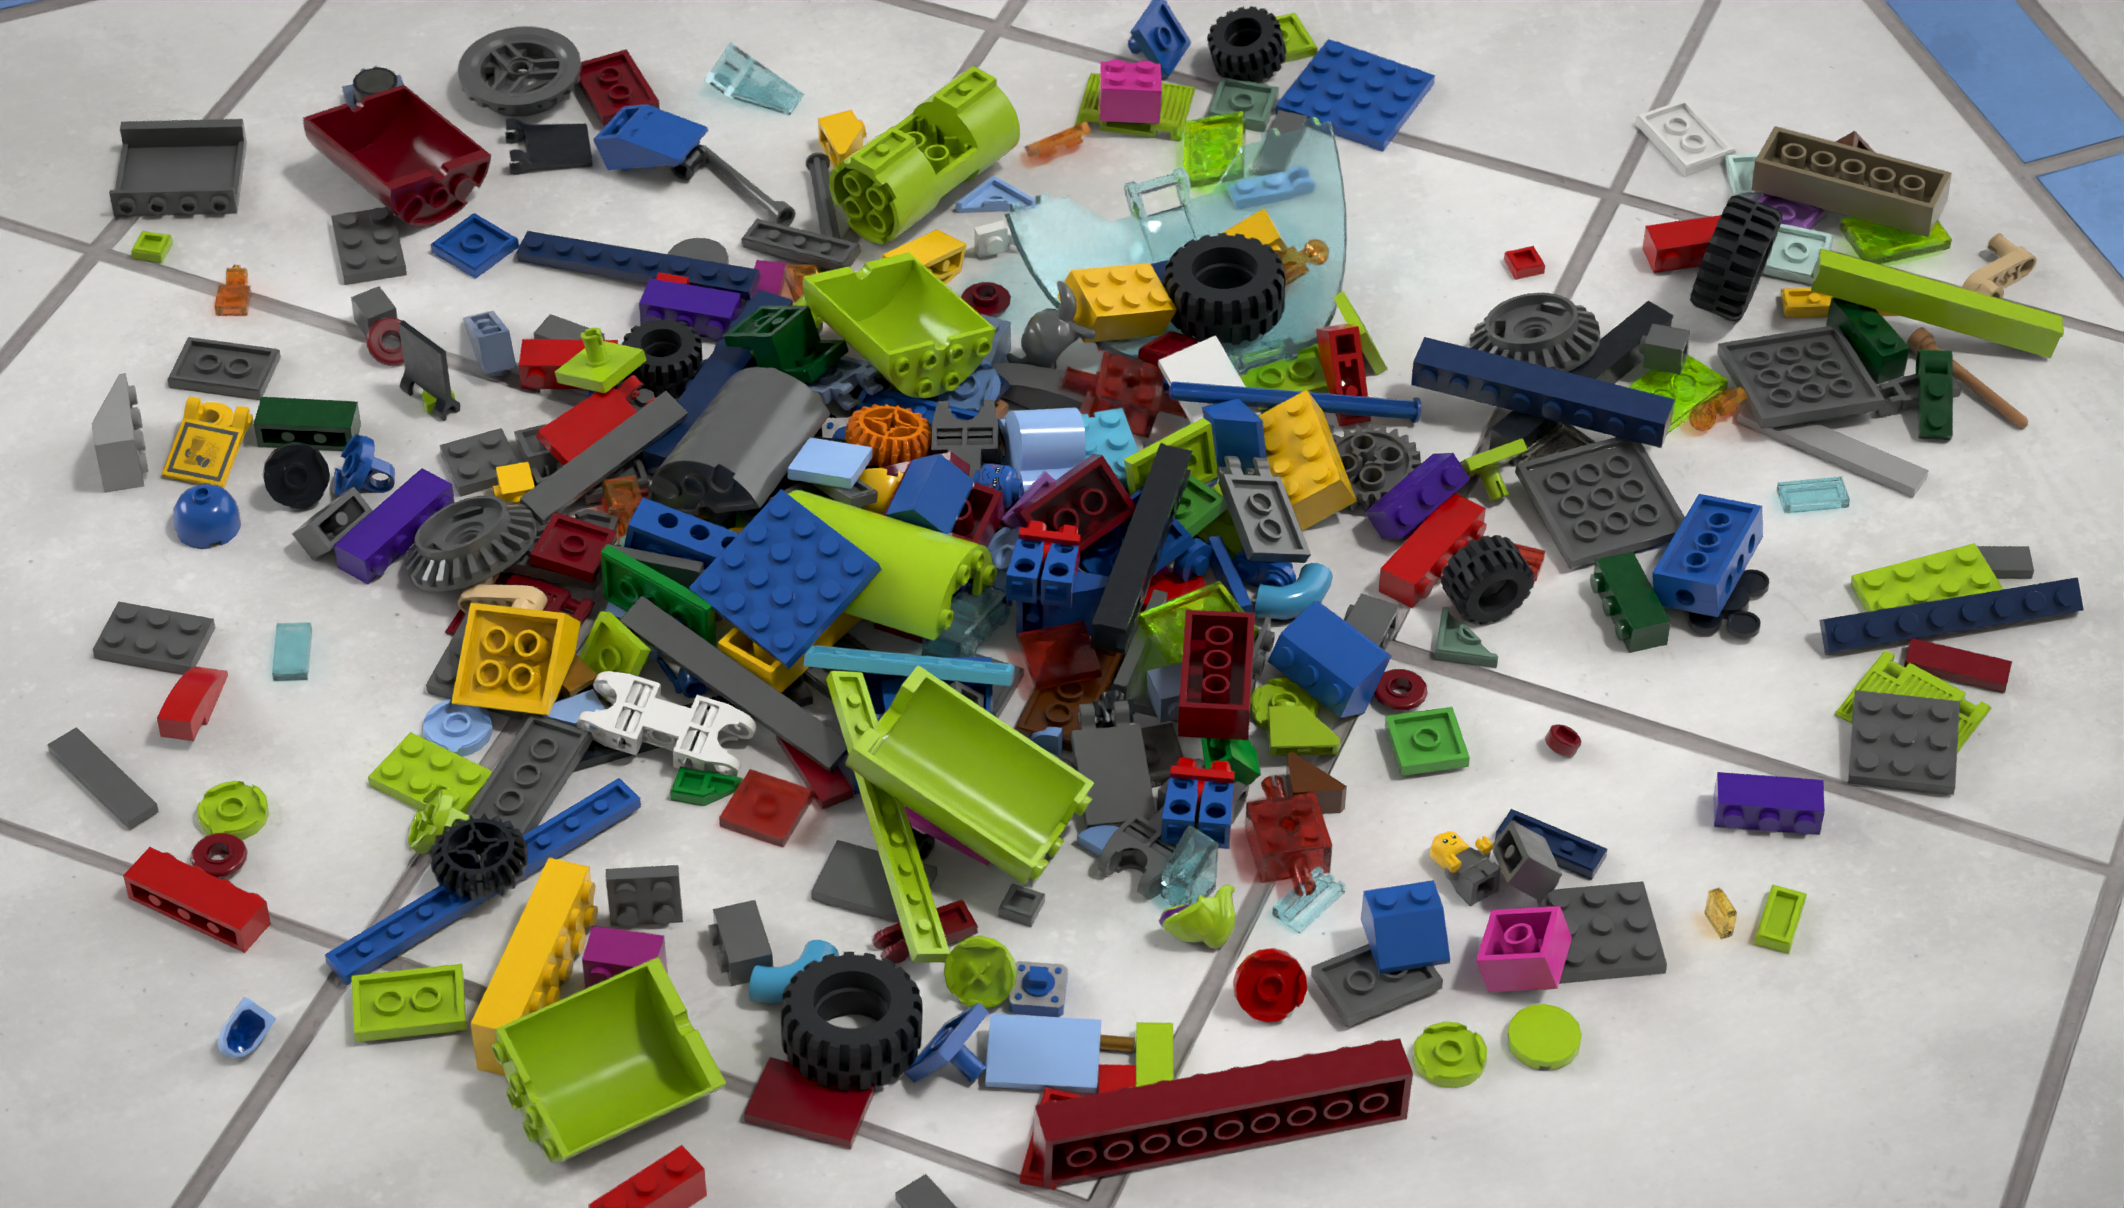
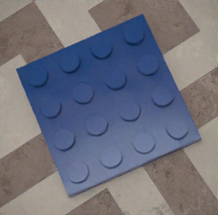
M1328 39L1276 104L1275 114L1280 110L1308 116V126L1384 151L1432 88L1435 75Z
M781 489L692 583L689 589L712 605L716 613L782 665L790 669L882 569L879 563Z

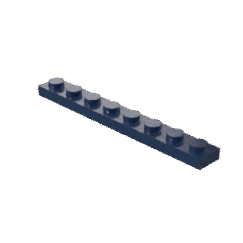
M532 231L526 232L516 252L519 262L648 283L649 279H656L659 272L689 277V285L741 293V299L744 300L752 299L761 279L759 269Z
M2076 577L1821 619L1819 622L1825 653L1911 638L2083 611L2084 608L2079 580Z

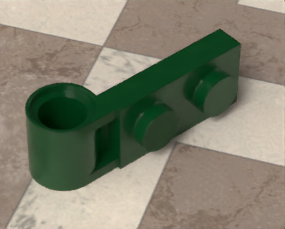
M1918 349L1915 365L1916 378H1918V438L1951 440L1953 436L1952 351Z

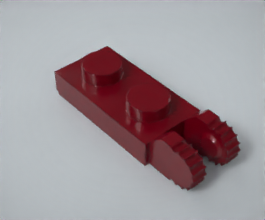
M961 899L936 908L947 944L978 934V925L964 900ZM897 921L895 925L886 927L884 930L877 931L872 936L873 939L871 940L875 948H884L880 955L881 959L886 958L894 964L905 961L910 955L900 921Z

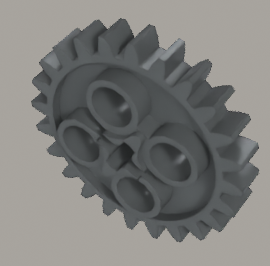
M1369 424L1367 430H1362L1359 425H1356V432L1351 433L1345 428L1343 429V437L1335 434L1332 435L1357 502L1350 505L1351 510H1354L1359 504L1363 505L1365 512L1369 509L1370 505L1375 504L1421 464L1420 451H1416V443H1409V436L1407 434L1399 437L1397 428L1388 433L1386 432V425H1383L1379 430H1374L1373 424Z

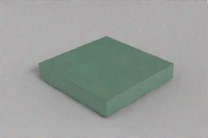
M1221 77L1207 113V122L1265 132L1279 95V87Z

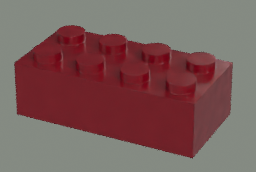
M1186 610L1179 696L1178 737L1248 740L1255 613Z

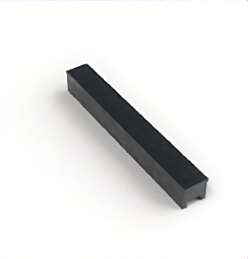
M1647 301L1600 339V344L1592 357L1568 373L1615 384L1643 361L1644 355L1639 354L1640 341L1643 335L1648 336L1652 324L1671 327L1674 315ZM1512 411L1490 429L1489 450L1523 438L1527 451L1509 461V464L1516 466V464L1521 462L1565 424Z
M1160 443L1094 616L1090 648L1125 654L1191 475V470L1187 468L1192 457V450Z

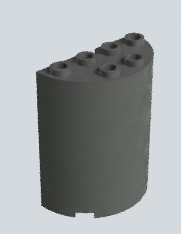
M754 367L738 371L726 381L654 473L652 484L648 489V498L651 501L693 516L700 515L705 506L711 508L715 513L759 509L788 472V467L809 437L813 438L830 416V412L817 392L812 391L798 379L775 368Z

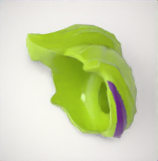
M1224 885L1216 892L1214 897L1204 898V896L1199 895L1198 901L1195 904H1182L1165 909L1159 919L1161 927L1181 941L1204 942L1211 948H1221L1235 928L1236 913L1232 898L1235 887Z

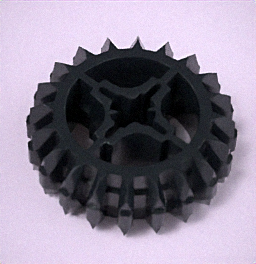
M485 813L479 819H474L470 814L467 821L462 822L456 819L454 827L444 826L443 834L436 835L435 845L431 846L430 863L439 886H444L448 895L456 892L460 900L468 895L472 898L473 902L479 896H485L489 901L491 894L494 893L503 897L505 888L515 889L516 880H522L525 873L524 869H527V843L523 839L520 829L514 828L511 821L502 823L499 815L491 820L488 819Z

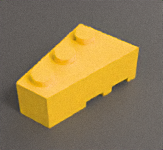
M936 229L883 254L881 259L909 252L947 285L962 270L967 244Z

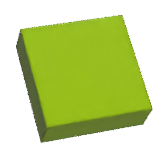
M142 231L131 250L132 258L163 263L173 244L172 235Z

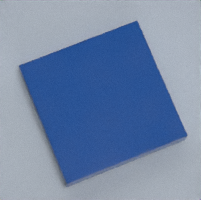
M473 213L431 243L430 246L433 254L476 279L519 248V240Z

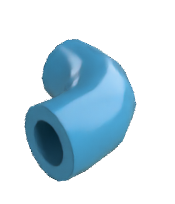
M1309 563L1301 568L1298 579L1290 585L1279 587L1260 584L1254 610L1255 617L1265 619L1268 616L1272 620H1287L1298 617L1314 601L1322 603L1332 583V572L1322 564Z
M811 940L805 945L800 957L791 964L781 967L756 965L750 978L749 1000L758 1003H781L785 987L799 970L804 972L805 965L813 960L820 962L825 955L834 953L835 956H839L838 950L829 942Z

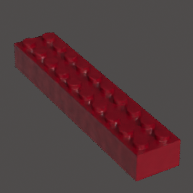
M1398 1038L1387 1041L1378 1040L1371 1044L1354 1047H1341L1337 1050L1316 1054L1307 1053L1300 1057L1284 1060H1270L1262 1064L1246 1067H1232L1228 1070L1208 1074L1199 1073L1191 1077L1170 1081L1161 1080L1154 1084L1123 1087L1116 1091L1086 1094L1067 1100H1052L1034 1106V1156L1039 1173L1042 1176L1043 1186L1048 1187L1053 1186L1054 1183L1059 1185L1405 1120L1408 1116L1413 1071L1402 1042Z

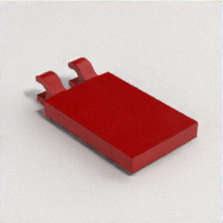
M632 375L617 390L613 387L606 393H594L539 429L536 439L564 466L638 412L629 402L639 396L640 393L637 389L643 383L635 375ZM653 398V399H651L649 402H647V403L645 404V406H646L647 404H649L651 401H653L655 398Z

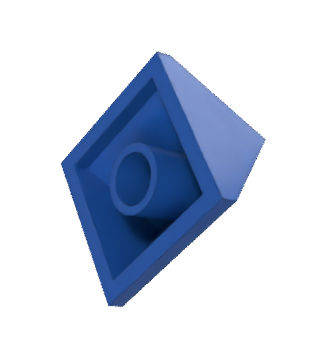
M941 454L914 459L894 496L886 516L950 535L974 486V480Z

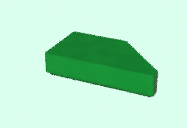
M680 766L670 791L671 800L706 806L742 790L743 778Z

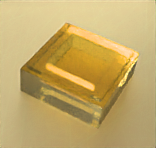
M1720 887L1709 890L1704 914L1721 940L1731 937L1734 932L1737 911Z

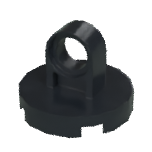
M300 442L283 444L272 451L265 461L262 474L265 488L272 499L277 503L294 509L309 507L319 501L324 495L330 480L328 463L320 451L309 444Z

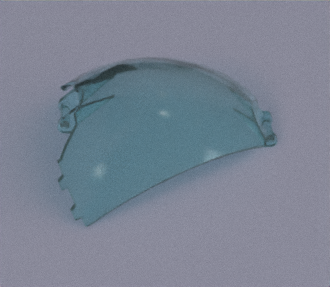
M1317 117L1302 120L1301 130L1280 135L1277 128L1261 132V141L1240 146L1239 153L1212 193L1190 198V180L1186 170L1182 167L1173 170L1172 174L1137 184L1135 181L1125 183L1124 191L1131 216L1109 221L1070 200L1069 195L1052 200L1049 193L1035 196L1036 205L1027 208L1024 207L1022 201L1009 204L1010 213L1004 214L1014 243L1029 273L1047 299L1058 310L1060 301L1057 297L1059 293L1057 281L1064 282L1070 270L1143 263L1152 264L1169 260L1179 247L1184 248L1186 242L1192 239L1195 241L1200 240L1201 236L1210 234V237L1217 236L1218 233L1228 230L1265 208L1288 248L1280 256L1285 268V309L1280 321L1264 336L1260 334L1256 340L1251 342L1245 340L1238 345L1223 343L1222 347L1239 376L1247 374L1248 370L1284 359L1287 362L1298 358V350L1318 343L1316 329L1330 326L1337 309V304L1333 297L1342 292L1347 251V214L1344 182L1332 123L1330 121L1320 124ZM1175 186L1181 206L1147 215L1141 195ZM1171 322L1164 332L1165 334L1169 331L1183 334L1181 329L1178 330ZM1162 335L1094 342L1123 360L1148 370L1161 372L1158 365L1138 359L1140 347Z

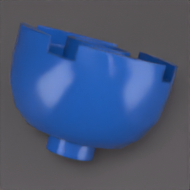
M202 484L187 489L179 496L173 508L174 529L177 532L178 538L182 543L192 548L209 549L211 543L219 541L221 545H224L238 534L241 527L237 502L226 489L218 485Z

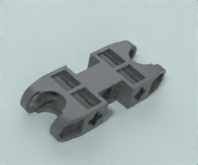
M984 400V407H980L977 416L971 420L957 419L951 412L949 401H938L932 422V455L947 452L954 453L970 465L969 477L972 479L975 471H980L983 464L1000 463V431L994 400Z
M1194 759L1197 762V768L1206 769L1205 762L1202 759ZM1169 779L1158 789V812L1149 821L1134 812L1113 833L1102 851L1098 865L1099 870L1107 875H1111L1114 872L1119 873L1125 869L1141 871L1143 876L1139 881L1137 891L1147 899H1152L1170 888L1191 865V846L1161 843L1162 815ZM1240 781L1234 783L1231 825L1242 811L1248 796V786ZM1196 811L1194 840L1198 837L1200 814L1198 811Z

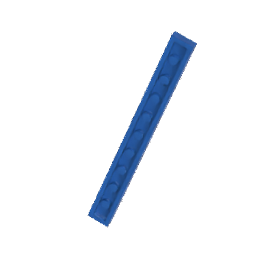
M618 778L524 834L523 839L527 843L528 864L527 869H524L523 878L545 866L548 858L556 859L639 809L641 807L640 797ZM438 886L326 953V964L348 985L352 983L353 975L367 974L484 903L487 899L485 896H479L473 902L472 898L467 895L460 900L456 892L448 895L444 886ZM497 893L491 894L490 898L497 895Z

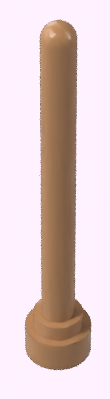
M1923 327L1915 330L1907 341L1910 350L1916 355L1918 349L1941 350L1936 346L1934 336ZM1953 359V376L2018 428H2025L2028 425L2027 417Z

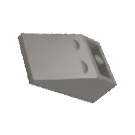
M126 373L118 375L92 422L94 446L105 493L144 487L143 473L149 472L146 453L140 454V451L146 450L143 431L141 429L137 430L138 428H143L140 409L138 407L133 408V405L138 404L135 385L128 386Z

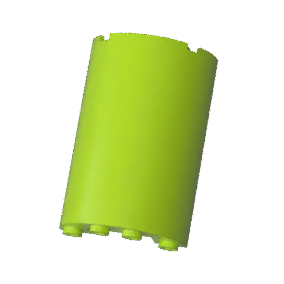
M795 490L788 494L879 563L882 569L846 607L843 613L934 641L944 630H948L952 624L954 616L953 611L950 610L952 595L962 585L965 586L969 578L973 579L972 594L979 596L988 586H991L996 579L997 567L993 566L990 551L986 546L802 490Z
M919 665L902 684L891 706L874 728L868 727L852 747L845 763L847 767L1023 885L1030 878L1035 881L1042 875L1049 864L1045 857L1049 855L1054 858L1064 843L1060 835L1075 813L1082 816L1092 801V798L1087 794L1094 785L1093 781Z

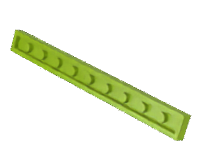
M830 671L826 682L849 754L852 747L868 727L873 729L878 720L863 672ZM854 771L912 963H945L950 953L904 804Z

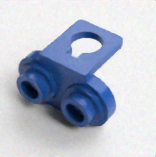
M1244 550L1239 551L1232 560L1241 581L1258 588L1260 584L1282 587L1296 581V575L1292 570L1293 564L1290 562L1248 561Z

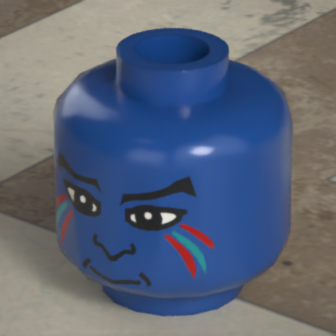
M985 464L980 471H975L973 477L975 483L1003 492L1005 509L1012 506L1015 498H1021L1023 480L1017 478L1014 467Z

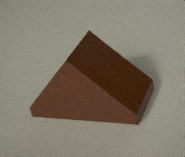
M1291 751L1287 755L1286 784L1291 816L1341 813L1345 809L1347 786Z

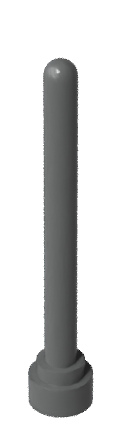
M703 145L709 154L708 163L767 210L770 222L789 226L795 218L794 208L784 201H774L707 146Z

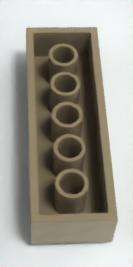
M1774 126L1755 160L1751 190L1792 200L1796 203L1822 208L1826 211L1848 215L1855 219L1874 222L1885 227L1911 232L1915 235L1929 237L1948 201L1952 173Z

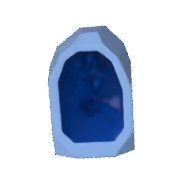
M243 997L220 1031L218 1037L219 1052L228 1058L244 1057L256 1049L276 1018L247 997Z

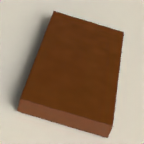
M1061 634L1015 730L1030 739L1034 732L1044 731L1047 727L1062 728V749L1073 752L1071 732L1073 730H1080L1077 713H1080L1079 705L1092 704L1094 701H1099V696L1102 693L1111 690L1125 654L1098 648L1092 649L1090 648L1091 641Z

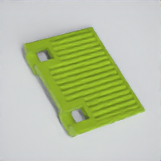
M1090 73L1076 118V127L1085 128L1087 122L1100 123L1101 131L1156 138L1157 132L1160 131L1171 133V140H1181L1195 93V87L1162 83L1160 123L1100 121V74Z
M1883 651L1835 712L1836 716L1852 724L1855 690L1960 701L1958 753L1991 711L1992 707L1983 701L1977 706L1965 700L1966 692L1911 663L1905 668L1894 662V654Z

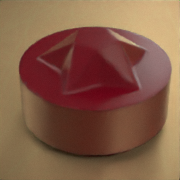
M1562 724L1551 726L1545 736V742L1548 747L1562 756H1574L1581 745V739L1577 732Z

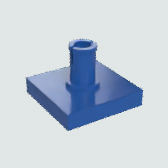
M1152 0L1130 31L1132 36L1128 39V48L1132 54L1136 55L1143 52L1148 61L1160 64L1162 79L1170 76L1192 42L1166 0Z
M978 1002L945 1022L920 1052L914 1063L904 1073L915 1083L951 1062L969 1082L975 1080L984 1071L986 1064L982 1063L964 1043L989 1012Z

